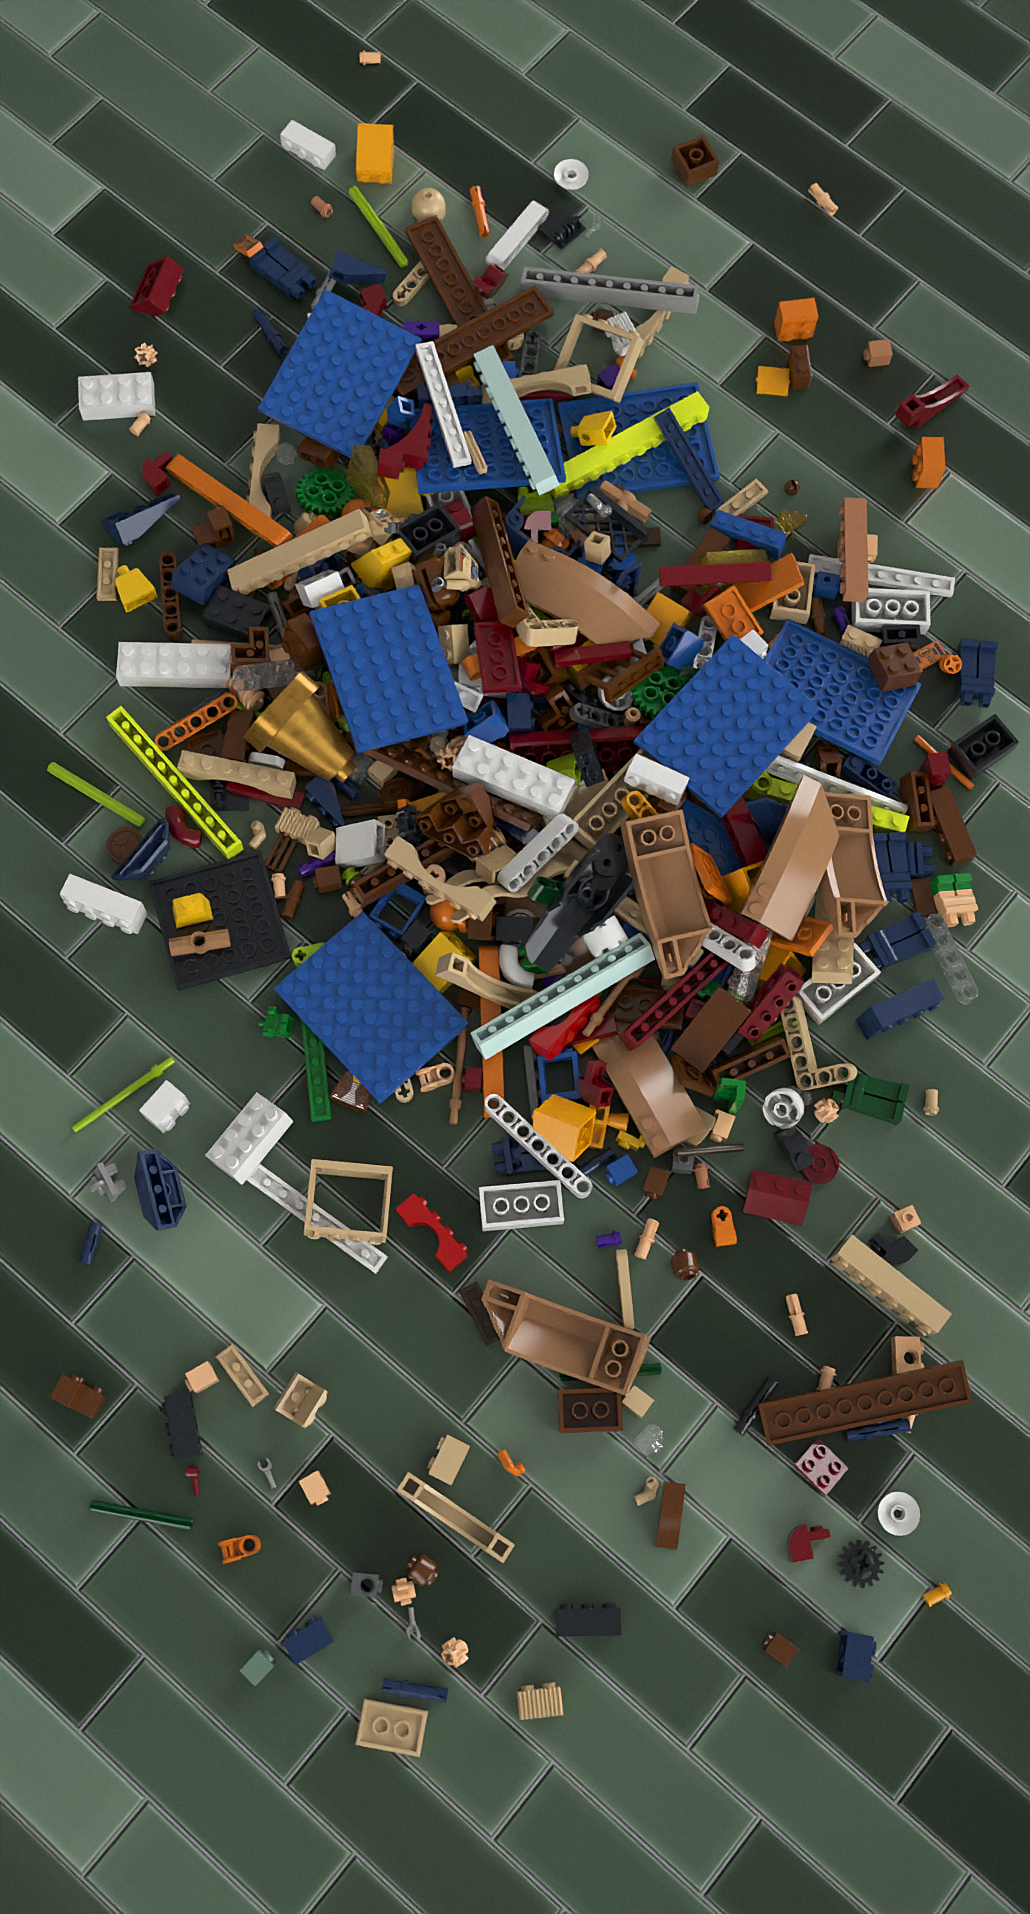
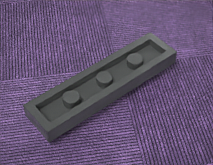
M523 1046L531 1126L533 1127L534 1120L532 1119V1114L538 1108V1102H541V1092L536 1090V1082H539L538 1070L534 1071L533 1064L537 1063L536 1052L532 1051L531 1046Z

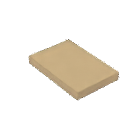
M364 1698L355 1745L420 1757L428 1710Z

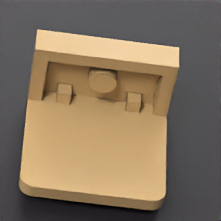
M295 1372L273 1409L306 1428L314 1421L318 1408L325 1403L327 1391Z

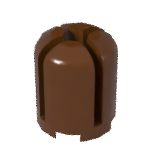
M440 557L441 561L430 562L426 560L415 565L416 570L412 569L416 584L420 585L429 610L445 609L455 604L459 599V591L442 587L439 592L432 591V587L435 584L431 583L434 578L441 577L446 581L444 579L445 557Z

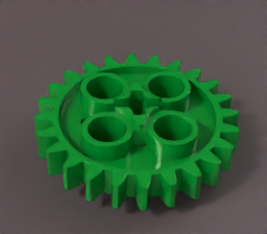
M324 467L322 471L316 468L315 473L309 470V476L303 474V479L299 478V484H296L297 503H300L301 508L305 507V512L311 510V513H318V516L324 514L327 518L329 514H332L335 518L336 513L342 514V510L347 502L355 499L354 483H351V478H346L345 473L339 475V470L333 472L331 468L329 471H326Z
M668 664L666 668L661 667L630 690L632 692L631 699H636L634 705H640L639 711L645 710V716L650 713L652 714V719H654L668 704L665 701L670 702L686 685L688 678L680 677L679 673H676L677 669L671 670Z

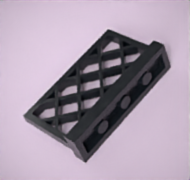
M594 485L564 515V519L587 537L593 531H589L586 525H595V532L610 536V555L619 563H622L640 544L642 545L650 532L646 526ZM587 501L593 506V509H584L583 504ZM573 513H581L582 520H576L571 515ZM585 513L594 514L595 520H585ZM597 514H603L607 517V520H598ZM599 525H608L609 531H600ZM612 525H617L621 528V531H612ZM613 536H622L623 543L614 542ZM626 536H631L636 542L627 543ZM615 547H624V554H618L615 551Z

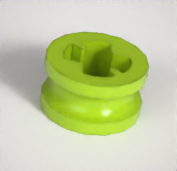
M352 866L341 875V879L346 880L345 883L350 885L360 873L358 871L355 872V867Z

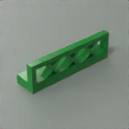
M721 1078L715 1093L712 1095V1101L727 1103L726 1113L735 1116L745 1100L746 1081Z

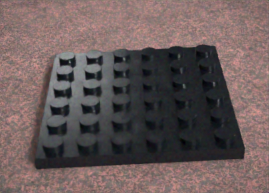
M261 850L148 881L178 991L292 959ZM201 893L209 900L213 916L212 920L179 928L176 927L172 910L174 899ZM228 929L230 947L208 950L203 954L190 953L171 956L169 939L192 935L197 931L203 933ZM200 939L196 941L195 945L201 946L205 940Z

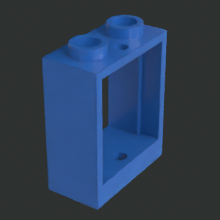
M403 884L380 898L369 915V919L380 930L387 931L391 938L395 940L399 938L401 940V937L414 921L418 919L427 905L426 896ZM394 893L417 905L401 931L378 918Z
M574 1049L562 1050V1053L552 1061L542 1056H537L542 1104L544 1100H547L553 1094L576 1103L584 1102L577 1086L578 1077H582L580 1055L577 1051H574ZM572 1059L575 1091L548 1094L545 1063Z

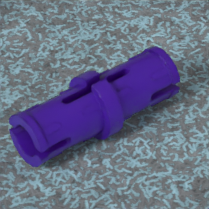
M333 851L323 860L313 857V860L297 866L301 876L305 877L315 872L317 868H323L335 863L336 855Z

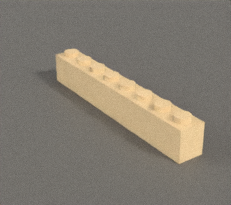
M357 509L228 569L227 572L232 589L247 595L251 591L265 587L275 580H280L288 574L297 572L325 557H330L338 551L345 550L349 546L366 540L372 536L367 517L360 509Z

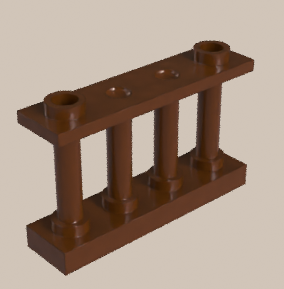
M629 643L631 656L639 659L634 664L625 659L590 663L576 673L579 689L583 690L590 684L603 689L605 701L611 704L664 666L662 650L655 648L648 654L634 649L633 643ZM617 665L626 668L621 673L612 670ZM605 674L612 679L604 682L598 678Z

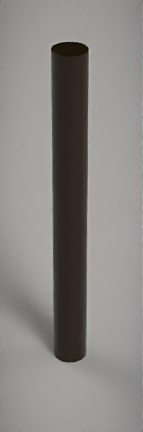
M744 1144L676 1148L674 1149V1156L742 1152L745 1146Z

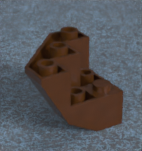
M480 781L465 785L443 796L414 817L424 835L471 859L488 854L493 827V815L489 796Z

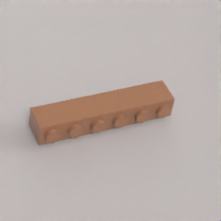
M844 497L843 504L839 505L838 515L841 516L839 531H842V535L839 537V547H842V551L839 554V562H842L839 571V577L842 578L839 591L843 594V601L865 602L869 592L867 499Z

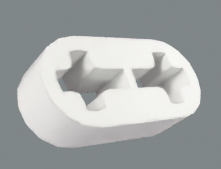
M251 752L248 763L283 770L285 760L274 755Z

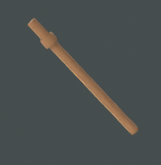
M636 971L621 979L599 1010L593 1013L589 1024L582 1032L585 1036L589 1037L595 1027L602 1023L604 1020L603 1016Z
M463 1007L461 1008V1015L468 1022L469 1008ZM467 1027L458 1034L452 1099L449 1102V1108H451L450 1124H457L458 1112L461 1109L462 1100H460Z

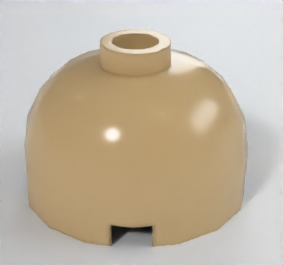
M423 188L412 199V216L417 219V222L436 215L439 220L444 218L446 213L445 200L436 189Z

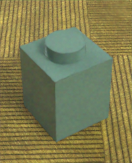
M260 1649L242 1667L240 1672L256 1686L275 1666L272 1662L274 1657L267 1650L263 1652Z

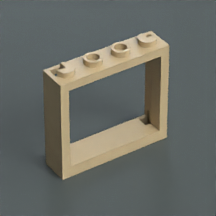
M583 313L582 316L576 314L554 370L567 368L583 324L631 340L613 389L609 390L591 383L593 394L620 403L644 340L639 337L640 333L630 330L626 332L619 325L614 324L612 327L605 320L598 319V321H595L588 314Z
M312 1159L304 1235L310 1239L327 1237L331 1241L348 1239L352 1243H360L361 1241H369L373 1245L385 1243L393 1167ZM316 1174L385 1180L380 1233L311 1226Z

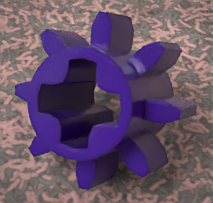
M388 423V426H383L382 429L383 439L385 440V437L388 438L389 445L393 446L404 438V429Z

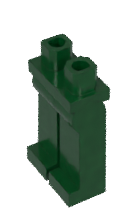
M842 1072L844 1077L848 1076L847 1072ZM857 1073L853 1080L838 1083L844 1085L843 1091L834 1089L831 1099L835 1103L840 1104L839 1108H847L898 1125L902 1120L904 1103L906 1102L910 1085L905 1083L898 1084Z

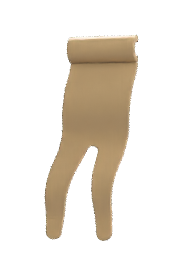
M570 839L517 892L512 893L502 885H490L482 888V890L492 895L493 898L500 896L526 897L538 876L551 879L556 875L566 873L574 860L580 862L589 850L573 839ZM465 870L452 876L446 884L464 887L470 883L486 882V880L476 874V870ZM434 893L426 897V903L430 905L444 901ZM461 908L450 916L451 922L460 923L468 919L469 917L465 914L467 911Z

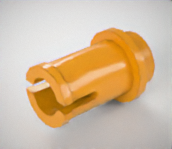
M939 1583L938 1587L923 1594L929 1607L944 1598L949 1599L952 1593L946 1583Z

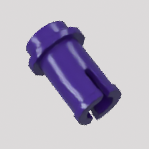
M843 606L833 610V617H836L841 631H845L848 625L852 626L846 614L847 610Z
M613 1230V1233L595 1236L598 1249L611 1245L619 1246L618 1244L622 1243L619 1231L615 1232Z

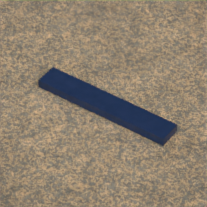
M670 407L653 417L654 421L704 507L713 511L725 503Z

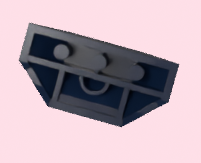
M159 819L113 873L111 876L113 880L146 879L154 874L156 871L155 867L159 862L162 863L167 858V853L170 850L169 822L166 819Z
M158 1149L139 1151L137 1153L134 1180L143 1217L156 1231L176 1228L187 1207L177 1167L163 1156Z

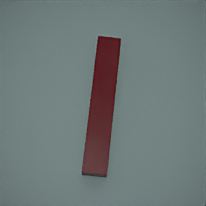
M770 561L658 568L660 587L771 581Z

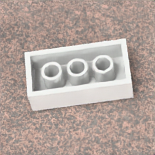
M151 372L78 377L79 410L83 420L138 417V414L142 412L148 416H155V393Z
M868 588L869 592L865 602H852V626L864 632L880 633L882 626L920 625V633L926 635L930 627V591Z
M69 874L60 892L63 903L68 906L67 909L75 913L83 912L86 917L92 920H96V918L103 920V923L110 927L118 926L127 934L132 932L138 934L148 915L142 902L72 874Z
M854 943L852 984L813 983L812 978L804 983L800 992L795 995L801 998L804 1010L817 1025H820L877 979L881 972L857 944Z
M256 1092L205 1156L214 1165L242 1185L293 1121L284 1111Z
M560 1180L479 1187L482 1231L559 1225L564 1223Z

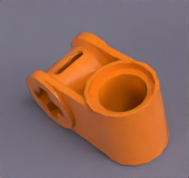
M725 1206L717 1207L711 1214L715 1246L737 1244L731 1211ZM720 1211L722 1215H726L723 1221H721V1218H717Z
M246 1535L219 1542L218 1546L221 1547L224 1558L222 1564L240 1560L243 1557L257 1553L261 1548L260 1539L255 1535ZM248 1539H252L255 1542V1548L252 1551H248L245 1547Z

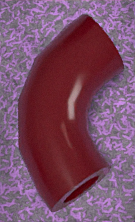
M176 806L166 807L165 819L169 822L171 836L182 845L201 848L202 829L191 828L186 824L184 818L185 810Z

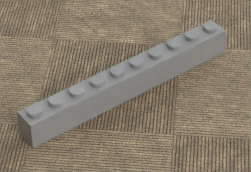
M524 267L521 278L522 292L535 285L541 295L546 298L690 314L697 313L699 304L698 285Z

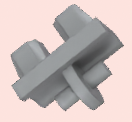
M101 1162L96 1165L97 1168L94 1170L96 1176L91 1178L93 1185L89 1189L91 1192L98 1191L100 1196L106 1193L110 1202H113L127 1187L122 1179L115 1182L112 1181L111 1177L118 1173L114 1163L104 1165Z

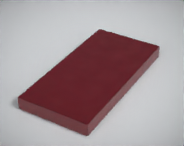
M500 621L474 622L473 628L483 694L521 691L513 628L502 624Z

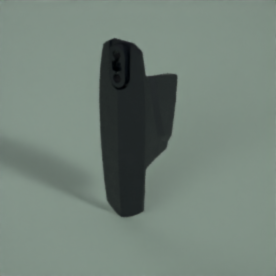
M605 834L585 854L546 908L524 944L526 955L531 964L542 968H553L579 937L594 931L597 926L602 925L636 883L632 877L625 874L629 865L623 839L617 834ZM615 844L619 847L618 851L615 850ZM608 859L607 866L605 867L603 861Z

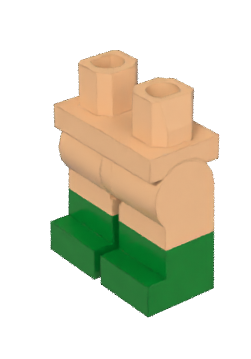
M971 873L955 874L954 876L953 874L940 875L929 882L936 909L939 912L937 913L938 919H944L946 927L958 925L957 917H961L964 926L972 925L975 922L974 913L978 910V906L971 889Z

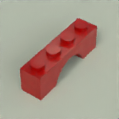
M594 995L572 1008L568 1018L561 1024L540 1027L529 1039L533 1051L549 1061L558 1056L562 1049L574 1039V1036L586 1026L593 1013L597 1012L601 1007L598 995Z
M412 1194L396 1208V1213L409 1227L424 1225L431 1228L437 1234L439 1249L436 1253V1259L450 1273L468 1257L466 1253L468 1249L461 1241L458 1243L453 1238L455 1234L448 1226L443 1227L439 1222L441 1218L434 1210L432 1212L426 1207L428 1203L421 1195L417 1197L415 1194Z

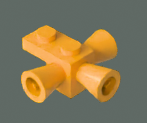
M590 1105L589 1108L596 1110V1116L589 1148L602 1150L607 1125L626 1132L629 1113H609L610 1106L596 1108Z

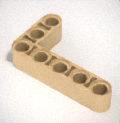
M526 603L529 616L514 627L526 645L538 647L574 644L579 624L571 619L540 621Z
M794 995L792 998L793 1007L789 1008L787 1006L780 1013L798 1087L802 1090H811L853 1080L857 1075V1069L851 1063L817 1069L803 1003L798 995ZM794 1018H796L798 1021V1025L796 1028L792 1025V1020ZM798 1037H800L802 1040V1045L800 1047L797 1045ZM803 1056L807 1060L805 1066L801 1064V1058ZM844 1067L848 1070L847 1077H844L842 1074ZM825 1072H828L830 1076L828 1082L824 1079ZM807 1076L811 1079L809 1086L805 1082Z

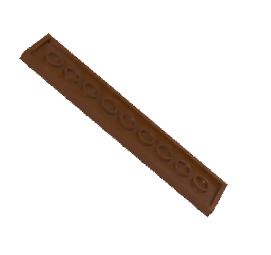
M437 215L406 227L405 233L457 328L487 312L488 309ZM506 342L495 348L501 362L514 361V357Z
M535 285L434 340L444 376L475 360V353L492 345L496 348L554 316V311ZM415 353L396 388L399 396L403 398L417 392V384L424 383V387L427 386L417 353Z
M391 744L362 752L448 794L469 784L453 777V771H449V768L441 769V765L436 760L425 759L421 753L410 751L402 744ZM486 791L490 799L492 815L525 831H530L543 821L544 815Z
M959 1360L758 1403L768 1446L973 1402L964 1361Z

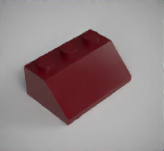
M168 256L149 263L129 308L151 316L165 314L169 309L168 304L175 295V288L182 279L183 268Z
M753 1169L749 1175L742 1213L802 1226L813 1183Z

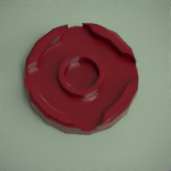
M814 1144L807 1147L814 1163L800 1170L803 1177L814 1184H825L831 1181L837 1174L840 1165L835 1151L823 1144Z

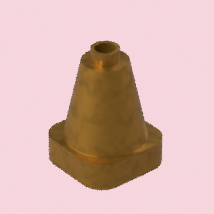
M301 671L257 718L243 737L260 753L268 746L327 781H330L335 776L343 783L357 767L350 760L354 755V751L314 696V693L320 686Z

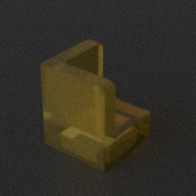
M784 509L779 512L777 522L786 535L805 525L807 515L800 516L796 510L788 513Z

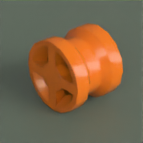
M946 654L939 661L940 669L946 673H957L962 666L961 659L956 655Z

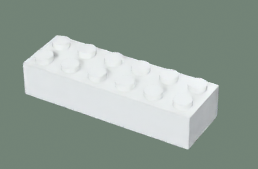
M119 642L116 678L120 686L227 688L225 686L226 682L234 675L233 671H230L229 653L231 644Z
M471 735L466 739L452 766L453 777L469 784L480 781L485 791L551 819H554L561 813L563 814L575 790V779Z

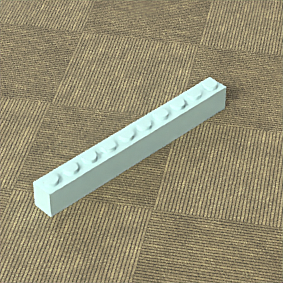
M492 345L475 353L476 362H474V366L478 373H482L479 376L483 385H488L485 389L489 398H494L491 402L495 411H500L497 414L501 423H506V426L503 427L507 436H512L510 442L514 450L518 449L516 455L519 462H524L525 464L522 468L526 476H531L528 480L532 489H537L539 495L560 486L494 346Z
M639 933L471 1032V1036L477 1049L486 1060L655 960L651 944Z

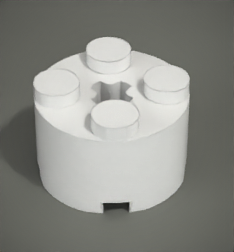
M615 915L607 919L602 925L597 926L594 931L582 936L595 959L628 940Z

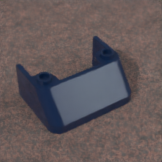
M524 495L503 520L515 561L528 540H531L519 530L524 523L523 516L518 512L526 499ZM578 540L569 552L561 547H554L552 550L571 558L581 541Z

